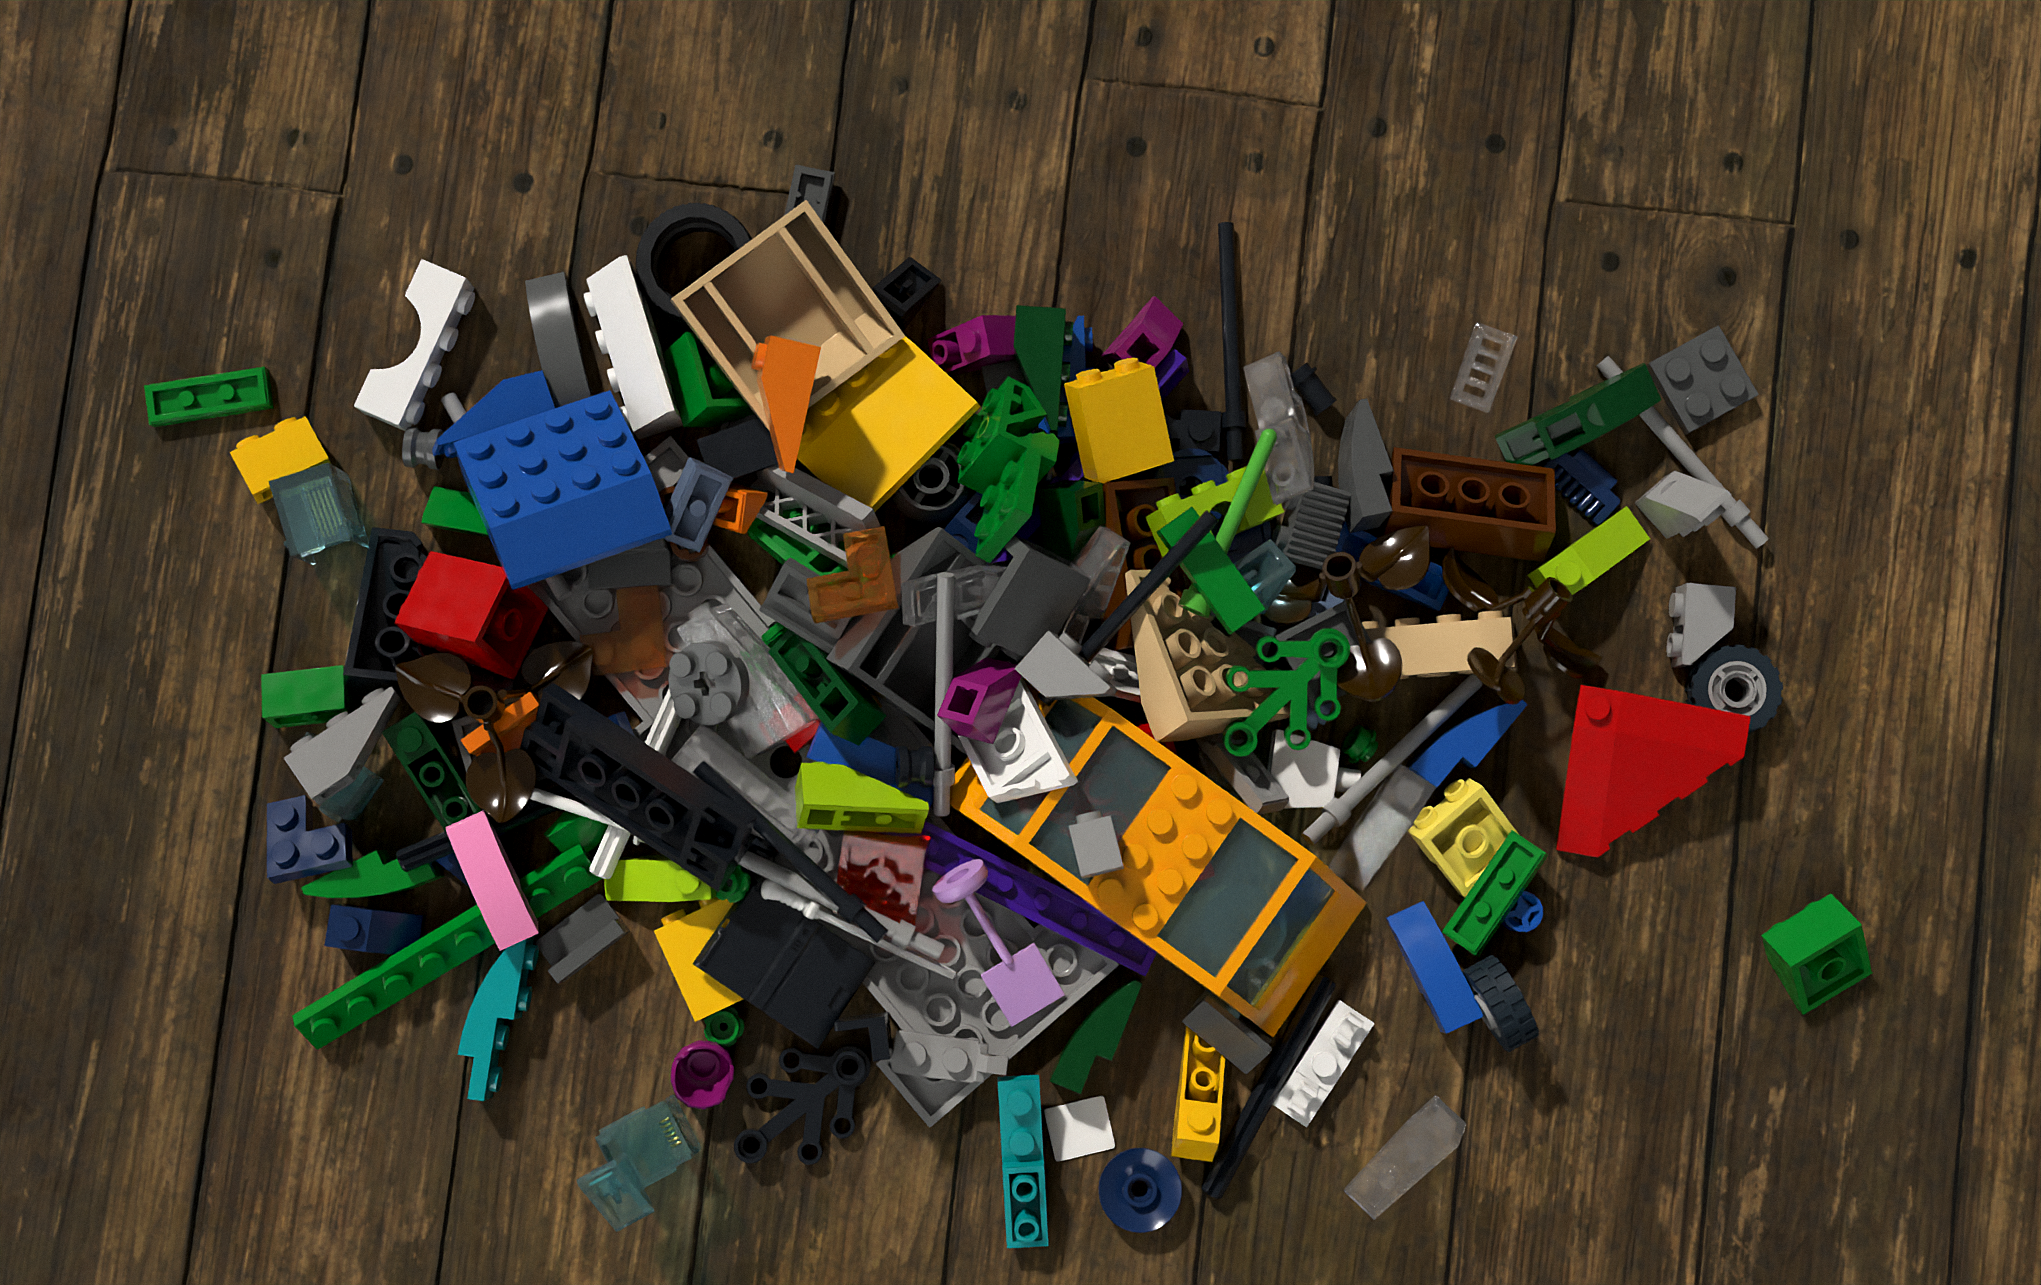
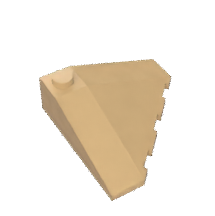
M1129 570L1125 573L1128 595L1151 570ZM1169 577L1131 617L1141 704L1154 739L1159 743L1185 741L1222 733L1228 724L1234 721H1244L1276 689L1249 688L1244 692H1236L1229 687L1226 682V674L1233 666L1241 665L1248 670H1266L1253 658L1256 655V650L1235 632L1225 636L1220 630L1212 626L1210 622L1213 620V616L1209 615V618H1205L1178 606L1180 597L1167 587L1171 582ZM1236 672L1232 677V683L1236 686L1243 685L1247 679L1246 673ZM1290 701L1268 722L1290 718Z

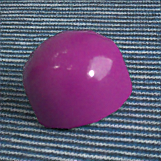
M697 1040L683 1047L675 1056L671 1067V1084L676 1098L687 1107L703 1110L724 1101L734 1079V1066L729 1052L716 1042Z

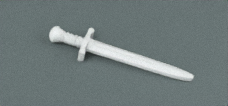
M766 879L761 886V895L765 900H779L781 903H786L787 906L790 905L792 908L802 911L803 915L812 920L814 918L822 919L948 978L953 979L956 971L908 946L906 949H903L891 943L892 939L884 936L880 942L876 943L854 921L848 923L839 913L774 881Z

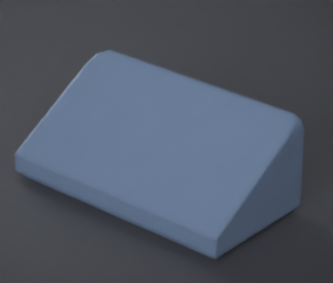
M689 457L665 510L672 535L662 539L700 553L733 478L703 462Z

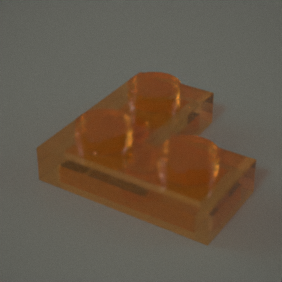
M885 526L844 533L843 539L848 571L806 579L814 624L899 608Z
M658 585L616 590L620 631L579 635L580 643L591 646L594 651L591 677L668 668Z

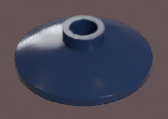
M1131 1148L1120 1152L1107 1163L1100 1176L1098 1193L1105 1214L1114 1224L1127 1231L1145 1233L1164 1226L1174 1216L1181 1201L1182 1185L1175 1166L1163 1154L1149 1148ZM1140 1180L1147 1184V1190L1143 1195H1135L1131 1191L1134 1182Z

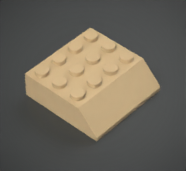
M807 200L670 300L747 405L768 430L769 426L757 383L758 370L751 369L756 344L764 343L766 337L772 335L821 347L808 408L905 337L899 326Z

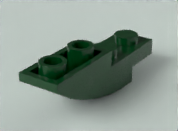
M1642 363L1569 397L1570 401L1496 434L1495 438L1506 462L1534 465L1549 457L1553 460L1598 438L1646 411L1662 399L1646 364Z

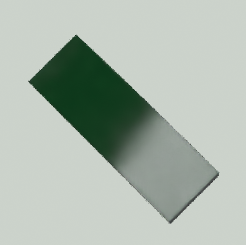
M1134 978L1130 979L1113 991L1091 1011L1075 1030L1060 1053L1050 1074V1082L1081 1094L1096 1055L1112 1061L1142 986L1141 981Z

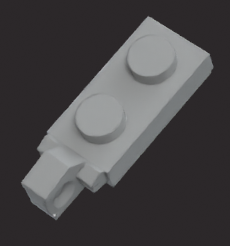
M1223 732L1195 738L1203 753L1208 754L1217 766L1221 776L1228 780L1240 795L1242 802L1257 814L1281 811L1290 801L1289 796L1253 752L1247 756L1239 757L1232 755L1225 748L1222 741ZM1231 737V741L1234 744H1241L1242 742H1244L1243 739L1234 740Z
M896 1030L891 1072L973 1083L974 1081L984 1082L985 1073L1006 1075L1009 1058L1007 1056L988 1054L989 1044L979 1043V1040Z

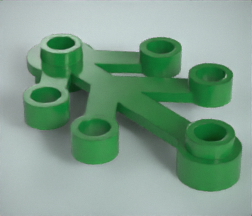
M1324 628L1317 631L1309 641H1279L1273 636H1264L1258 640L1256 653L1265 662H1275L1280 657L1307 658L1296 670H1248L1244 666L1236 665L1227 671L1226 682L1236 692H1244L1249 688H1276L1244 721H1234L1224 729L1222 741L1225 748L1232 755L1243 757L1252 753L1258 742L1256 733L1289 701L1290 721L1289 726L1284 732V740L1294 750L1305 749L1311 741V734L1307 729V684L1319 671L1321 695L1314 702V711L1325 721H1331L1338 717L1341 705L1337 700V668L1347 661L1350 654V644L1342 632L1333 628ZM1328 641L1335 644L1334 653L1330 656L1322 655V645ZM1267 642H1274L1276 644V652L1272 656H1264L1262 653V647ZM1236 672L1246 673L1247 679L1243 685L1236 686L1232 683V677ZM1326 700H1331L1334 703V709L1330 714H1322L1320 711L1321 704ZM1237 730H1242L1246 733V738L1241 744H1234L1231 741L1232 734ZM1302 730L1304 731L1303 741L1298 744L1292 743L1290 740L1292 732Z

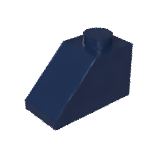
M333 904L330 908L324 946L362 952L395 954L422 938L425 915L349 904Z

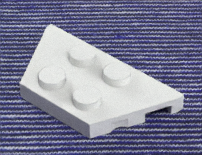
M1022 676L994 744L958 736L988 797L996 803L1073 786L1078 782Z

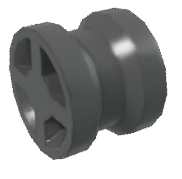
M408 427L404 434L402 446L404 466L415 468L418 464L427 465L430 469L439 470L443 464L444 454L433 456L432 449L436 439L444 433L443 430L432 429L430 432H421L417 427Z

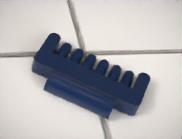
M1582 448L1573 457L1565 453L1553 460L1550 458L1543 467L1554 469L1558 466L1555 469V481L1565 473L1555 484L1556 491H1561L1571 479L1573 480L1562 492L1564 498H1568L1580 486L1570 498L1571 504H1576L1586 492L1588 493L1578 504L1577 509L1579 511H1584L1594 499L1596 500L1586 510L1585 516L1587 518H1591L1603 506L1592 518L1591 522L1593 525H1600L1619 505L1620 499L1610 491L1618 480Z

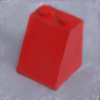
M430 551L394 623L417 643L443 653L453 654L466 662L504 677L515 679L548 607L528 586L512 590L505 572L500 566Z

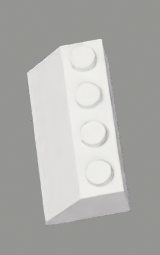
M627 255L618 257L586 279L590 292L584 293V298L591 317L597 315L602 330L595 331L602 354L609 353L613 368L607 369L609 381L614 393L621 391L625 406L619 407L629 429H632L638 439H642L681 427L683 424L662 355L661 344L647 299L640 288L636 269Z

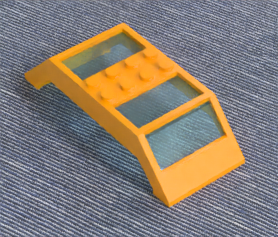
M1023 678L1078 782L1073 786L996 803L988 797L967 756L955 773V783L950 786V806L1008 845L1211 991L1271 1037H1274L1367 902L1317 856L1112 708L1095 698L1055 700L1051 706H1048L1038 697L1040 692ZM1101 811L1102 817L1111 815L1124 869L1082 879L1069 826L1077 824L1076 816Z

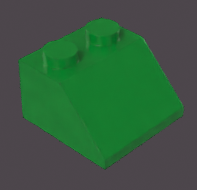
M685 332L662 354L684 428L715 427L755 414L694 332Z
M1832 894L1808 904L1799 913L1784 922L1773 925L1767 932L1761 935L1769 963L1802 1015L1872 974L1862 924Z

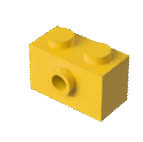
M306 416L298 420L296 417L285 419L274 427L275 431L262 437L258 435L247 437L236 445L237 449L230 452L257 504L332 469L329 458Z

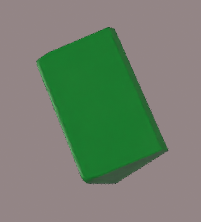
M433 487L422 516V524L428 527L489 538L469 492Z

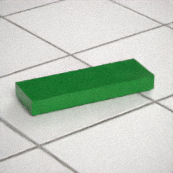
M266 367L144 385L148 421L152 427L274 409L269 369Z
M1190 507L1156 533L1168 550H1170L1200 516L1193 507ZM1211 532L1179 564L1229 635L1265 610L1263 604Z
M1511 830L1442 933L1479 957L1542 866L1548 854Z

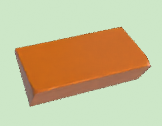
M731 482L713 525L746 534L765 503L768 493Z

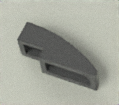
M1367 398L1359 400L1346 417L1340 441L1338 483L1339 489L1351 493L1349 505L1346 508L1347 513L1344 516L1349 533L1378 528L1393 511L1383 483L1394 470Z

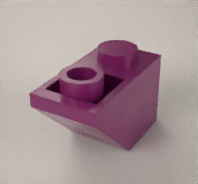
M1153 296L1101 356L1113 368L1115 362L1127 358H1138V361L1152 365L1155 368L1171 350L1183 323L1156 296Z
M981 315L928 338L931 359L949 376L981 370L982 366L1015 359L1014 333L1016 316Z
M985 657L956 675L950 683L937 716L960 736L994 744L1022 676L1015 670L1017 664Z

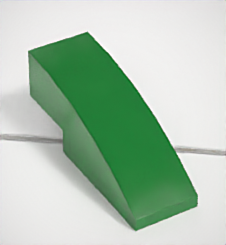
M376 850L354 861L353 867L335 870L301 887L304 895L364 898L395 894L417 888L444 877V874L437 861L404 872L397 859L391 861L387 851Z

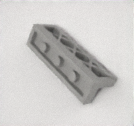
M778 464L755 472L758 479L750 488L763 492L769 490L775 494V500L765 502L756 517L846 568L852 570L885 537L874 509L797 468H795L794 473L779 470ZM799 507L803 509V516L783 518V511ZM831 524V531L819 534L811 533V526ZM854 538L860 540L848 553L839 549V541Z

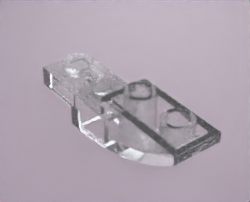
M1279 351L1243 367L1259 429L1255 431L1257 442L1265 429L1270 428L1277 433L1276 443L1264 468L1272 500L1276 505L1314 490L1313 450L1302 398L1294 390L1286 357Z

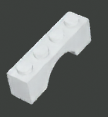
M421 259L405 294L419 314L421 335L418 345L413 353L399 365L387 369H370L354 407L366 415L404 431L411 427L412 424L416 425L419 422L425 408V403L422 401L429 387L433 388L441 375L442 367L439 364L445 351L449 352L456 343L458 337V329L456 327L462 314L467 315L475 300L473 290L475 287L467 278Z

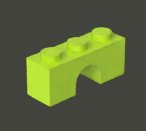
M1247 466L1227 474L1226 479L1228 482L1216 486L1214 480H1210L1192 488L1193 495L1181 500L1179 493L1156 502L1158 510L1145 518L1162 557L1169 550L1156 532L1190 507H1193L1199 516L1208 510L1209 512L1216 511L1225 517ZM1266 468L1263 470L1236 534L1268 522L1284 513Z

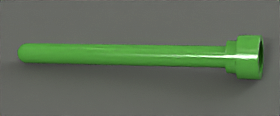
M1265 429L1261 433L1216 536L1217 542L1226 554L1229 551L1276 443L1277 433L1273 429ZM1191 583L1189 590L1184 589L1178 606L1196 615L1209 618L1212 610L1193 583Z

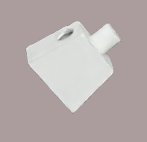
M1275 730L1272 732L1267 770L1289 796L1290 801L1284 809L1323 808L1334 798L1335 791L1345 793L1361 778L1360 770L1338 767L1340 749L1311 740L1305 749L1294 750L1284 740L1285 731ZM1295 734L1290 736V740L1294 744H1298L1304 739V737Z

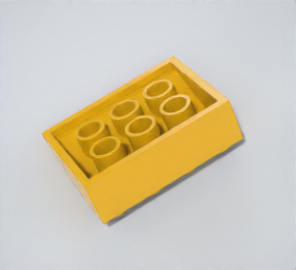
M905 336L808 408L796 462L810 476L869 506L876 512L981 406Z

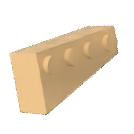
M1503 611L1479 612L1478 620L1461 621V614L1436 616V623L1420 624L1419 618H1402L1395 620V627L1379 628L1378 621L1362 622L1371 641L1378 638H1386L1397 646L1403 664L1400 679H1407L1410 675L1427 678L1443 677L1450 675V672L1467 675L1474 674L1467 661V655L1474 647H1480L1489 651L1499 660L1515 640L1514 622L1511 617H1503ZM1517 651L1514 652L1505 665L1514 672H1518Z

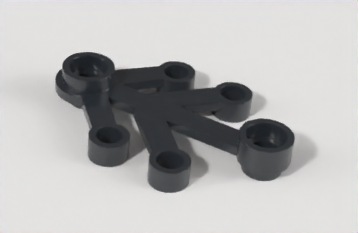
M797 1047L786 1048L779 1057V1064L784 1071L794 1073L800 1069L828 1073L815 1084L771 1079L765 1073L752 1075L746 1085L747 1092L751 1097L762 1099L766 1096H774L795 1100L759 1129L748 1128L743 1130L734 1142L736 1156L745 1163L760 1161L768 1151V1142L806 1113L803 1141L798 1147L797 1154L800 1161L804 1164L812 1165L817 1163L823 1155L820 1135L825 1097L837 1087H839L837 1114L831 1120L830 1130L834 1136L841 1139L852 1135L856 1127L855 1119L852 1116L855 1088L867 1079L871 1067L867 1054L858 1047H842L833 1056L803 1053ZM794 1052L799 1056L800 1062L797 1067L792 1068L786 1065L784 1059L787 1053ZM853 1059L856 1061L858 1069L854 1074L844 1072L842 1068L844 1060ZM761 1078L766 1081L767 1089L764 1093H756L753 1090L752 1082L754 1079ZM837 1119H848L851 1125L850 1130L846 1133L839 1132L835 1127ZM749 1137H755L760 1143L759 1150L756 1152L748 1151L745 1147V1140ZM806 1144L815 1145L818 1149L817 1157L813 1159L806 1158L803 1154V1147Z

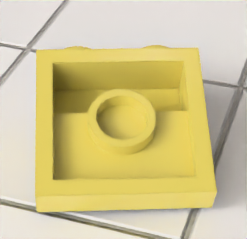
M1470 778L1465 781L1462 779L1456 780L1448 785L1444 790L1446 798L1434 808L1427 806L1419 810L1413 817L1414 825L1407 830L1429 860L1438 866L1458 894L1464 898L1511 830L1518 834L1485 788Z

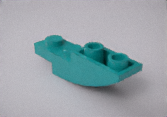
M535 935L503 951L486 975L469 1009L457 1054L474 1057L467 1099L486 1101L493 1097V1092H498L500 1089L503 1068L497 1067L500 1050L504 1051L506 1049L509 1039V1026L504 1025L505 1019L515 1020L521 1018L523 1011H528L531 1004L532 987L527 986L529 970H535L538 960L539 947L538 945H533Z
M1039 1074L997 1077L1007 1248L1049 1246Z

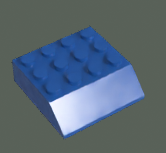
M610 390L453 442L463 478L512 590L672 535L652 473Z

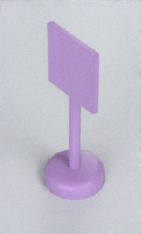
M971 860L957 866L942 876L935 883L932 891L936 898L943 903H954L965 898L1002 959L1001 963L982 973L981 977L1009 1024L1013 1027L1065 994L1035 943L1011 956L974 894L987 880L988 869L982 860Z

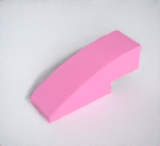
M483 810L447 826L446 832L499 951L538 934V921L520 887V880L486 812Z

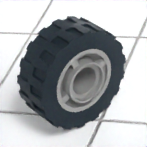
M1728 645L1708 652L1695 662V667L1690 669L1688 674V683L1685 684V692H1687L1688 697L1686 702L1690 705L1751 716L1748 733H1752L1766 726L1767 722L1777 714V707L1781 705L1783 699L1781 697L1783 682H1780L1778 676L1780 673L1777 667L1772 665V660L1767 655L1763 656L1759 653V650L1753 647L1746 648L1744 645ZM1730 679L1737 681L1742 687V697L1737 702L1730 700L1725 693V685Z
M1490 955L1462 971L1475 996L1474 999L1484 1015L1482 1017L1483 1021L1506 1051L1511 1052L1539 1036L1537 1023L1524 996L1506 968L1494 955Z

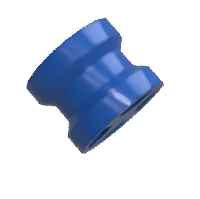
M1524 891L1517 900L1514 910L1508 913L1501 924L1511 931L1529 932L1541 923L1543 917V906L1540 900L1534 894Z

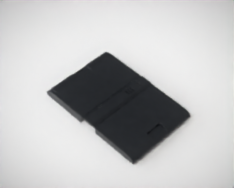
M751 878L750 888L745 893L744 898L733 903L692 964L819 1049L833 1028L834 1022L839 1019L876 962L814 919L807 918L803 915L802 911H798L790 905L787 906L786 903H781L779 900H765L761 895L762 884ZM729 919L730 921L725 928L721 927L725 920Z

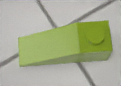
M1626 506L1533 570L1528 576L1536 588L1548 577H1553L1563 583L1573 595L1650 540V537Z
M825 762L801 763L795 784L797 828L921 834L929 812L928 802L845 765L827 764Z
M663 854L620 857L612 877L604 879L606 901L680 902L709 900L716 897L715 889Z

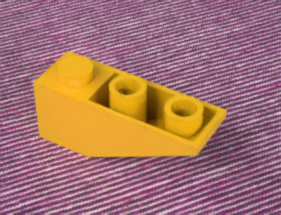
M1188 1026L1185 1028L1171 1157L1212 1162L1219 1145L1225 1057Z

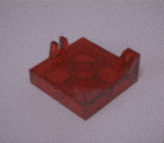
M845 830L842 838L837 883L850 895L855 893L867 904V908L898 923L902 919L915 926L931 837L924 835L901 837L871 831Z

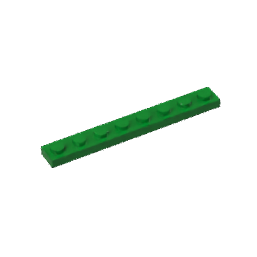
M580 843L519 879L520 887L536 918L603 879L590 872L593 859ZM475 905L292 1015L294 1026L318 1050L495 944L496 942L478 905Z

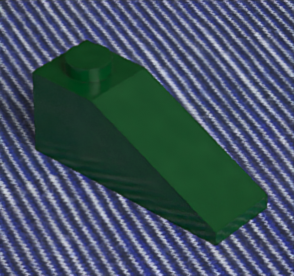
M790 629L768 651L830 733L859 746L887 716L859 682L826 660L829 653Z

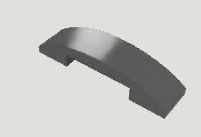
M560 272L526 280L527 300L541 368L554 407L558 408L593 396L592 388L588 383L573 317L574 308L566 273Z

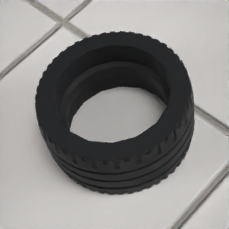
M706 203L681 204L661 213L645 229L636 253L638 282L650 305L668 322L691 330V328L670 300L673 297L664 289L660 279V262L665 251L678 238L693 232H712L720 235L733 246L735 252L752 240L748 230L737 218L722 208Z

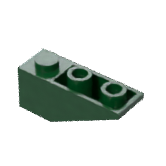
M1017 305L1014 355L1028 387L1031 388L1047 413L1043 420L1049 434L1054 433L1057 437L1058 426L1066 427L1068 402H1060L1061 386H1064V383H1068L1070 379L1071 362L1063 361L1064 346H1072L1073 321H1066V308Z
M1062 480L1039 487L1038 496L1043 548L1073 561L1089 576L1106 525L1103 484L1101 482Z
M414 711L382 731L383 736L444 831H446L447 826L483 811L470 797L466 787V777L435 722L422 718Z

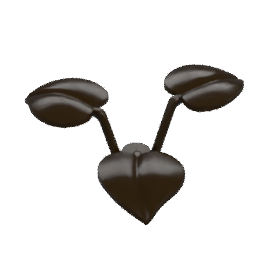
M1416 526L1381 536L1364 548L1359 562H1356L1354 557L1346 552L1333 553L1323 562V572L1319 574V578L1312 568L1306 565L1287 564L1257 576L1247 577L1245 581L1265 607L1261 614L1268 620L1280 625H1295L1307 620L1312 612V602H1320L1327 586L1333 596L1345 599L1359 646H1350V654L1347 661L1337 668V685L1342 691L1353 697L1369 702L1380 701L1387 697L1397 686L1402 674V657L1397 646L1389 639L1378 638L1366 643L1353 596L1356 595L1361 587L1360 576L1368 582H1374L1379 579L1381 585L1389 590L1408 589L1418 584L1425 577L1430 565L1429 529L1427 526Z
M1454 547L1447 552L1442 564L1444 582L1449 591L1471 610L1481 612L1485 608L1487 611H1501L1525 600V607L1522 609V612L1530 622L1499 660L1489 651L1480 647H1474L1467 655L1468 664L1477 678L1489 688L1495 689L1498 696L1506 703L1517 704L1525 696L1523 680L1517 673L1505 665L1534 629L1538 640L1544 644L1543 650L1545 655L1559 669L1573 678L1580 679L1585 677L1602 660V656L1587 650L1552 628L1555 620L1562 614V610L1573 600L1568 588L1559 580L1548 577L1535 591L1532 587L1528 586L1522 593L1499 602L1497 594L1492 587L1458 557Z
M560 641L543 645L527 656L521 668L522 676L532 686L527 689L510 691L502 689L498 693L487 686H475L470 689L472 675L467 664L461 658L449 653H433L409 662L399 663L396 665V676L404 698L422 718L435 723L450 722L457 716L461 702L465 712L483 724L484 730L490 736L497 754L491 752L482 753L471 762L466 773V787L470 797L480 808L486 811L498 823H506L517 816L528 804L535 790L537 772L534 761L524 750L513 749L504 752V746L494 728V723L500 720L504 714V700L523 697L528 692L534 694L537 692L538 698L541 700L543 690L552 683H555L581 700L587 693L590 685L594 651L591 646L575 641Z

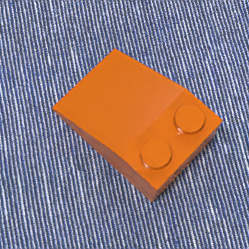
M770 335L765 338L764 343L756 344L751 369L758 370L757 383L779 470L794 473L821 347Z

